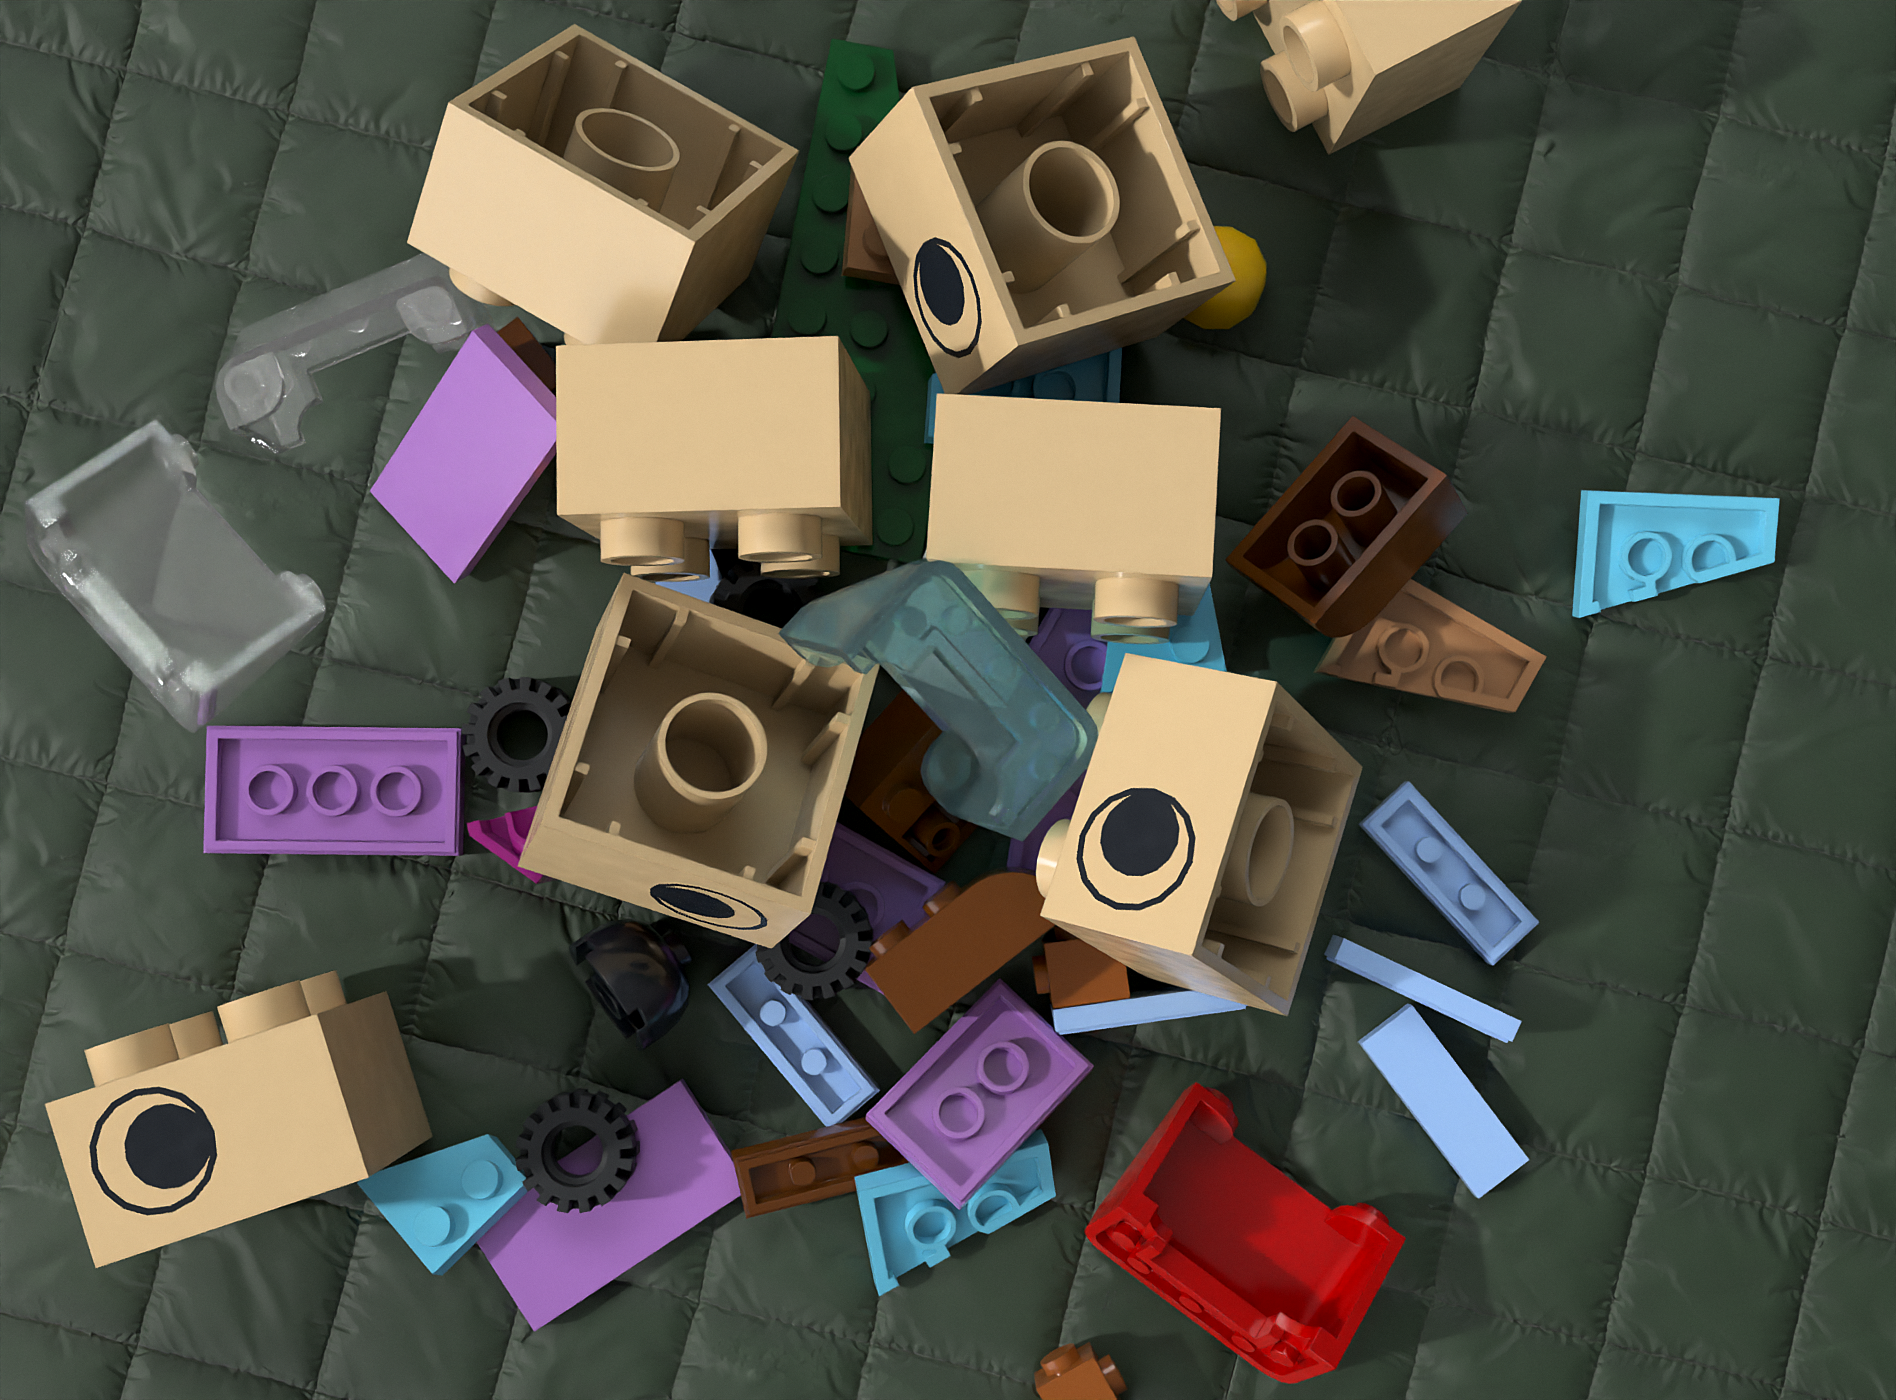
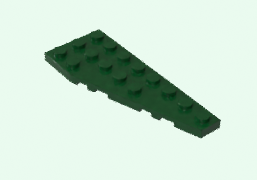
M832 38L772 338L839 336L870 391L873 545L840 546V552L919 567L929 522L934 444L924 443L928 381L932 374H935V369L901 285L842 276L851 174L849 157L900 101L894 52L891 49Z

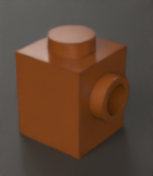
M1059 926L1054 927L1055 938L1042 940L1044 955L1032 956L1037 995L1049 993L1050 1003L1053 1008L1130 998L1126 965Z
M1090 1342L1077 1349L1073 1343L1055 1349L1041 1360L1042 1369L1034 1373L1036 1389L1042 1400H1121L1119 1394L1128 1390L1111 1355L1108 1354L1099 1359Z

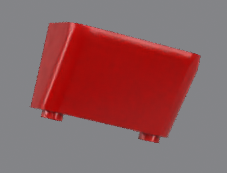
M1195 1082L1184 1090L1101 1203L1085 1229L1086 1237L1104 1255L1267 1376L1291 1384L1333 1371L1342 1359L1406 1238L1390 1227L1388 1218L1371 1205L1356 1203L1354 1206L1343 1205L1332 1210L1232 1136L1239 1125L1238 1118L1233 1112L1234 1106L1232 1102L1218 1090L1203 1087Z

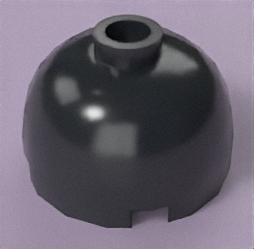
M630 918L613 920L593 929L569 946L571 957L576 966L587 959L595 974L586 980L585 983L616 1028L626 1039L637 1032L635 1048L639 1051H643L666 1035L681 1020L689 1005L690 983L683 968L690 964L692 960L683 943L672 931H668L661 936L645 922Z

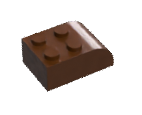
M1352 416L1225 561L1234 571L1325 636L1331 638L1345 637L1365 627L1387 606L1464 519L1468 512L1445 473Z
M1022 867L996 868L977 876L962 888L953 879L923 903L922 908L927 915L909 928L905 921L901 919L872 942L869 949L875 956L870 959L865 971L914 1034L1056 925L1040 916L1046 898L1041 895L1038 889L1036 871Z

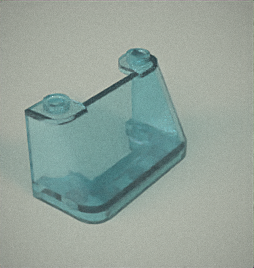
M929 558L915 560L815 599L802 607L778 633L801 658L812 665L828 668L840 665L845 661L854 672L866 675L875 664L879 663L943 731L924 755L921 774L923 783L929 793L950 815L1023 842L1090 764L1099 736L1097 725L1091 715L969 578L951 562Z

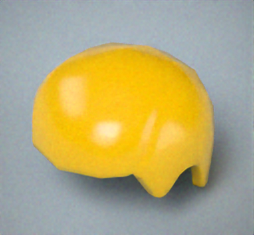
M1214 226L1236 281L1185 316L1184 319L1203 329H1229L1249 317L1255 310L1265 287L1267 263L1255 239L1230 226Z

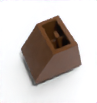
M910 681L860 736L844 794L869 818L936 874L1020 779L945 708Z

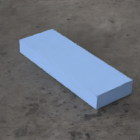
M1409 781L1403 782L1359 823L1360 827L1487 964L1494 965L1539 923Z
M1333 935L1324 953L1327 956V960L1505 1043H1508V1040L1513 1042L1522 1022L1345 938Z
M755 944L713 979L708 986L823 1124L827 1127L842 1123L878 1093L880 1087L807 999H801V996L796 994L788 995L780 990L781 987L778 984L768 980L764 975L766 971L763 965L757 961L755 954L757 944Z
M1179 986L1130 992V998L1061 1008H1053L1050 1003L1053 1027L1059 1035L1246 1009V1006H1248Z
M1407 1003L1358 1041L1475 1197L1479 1199L1529 1161L1519 1145L1411 1004Z

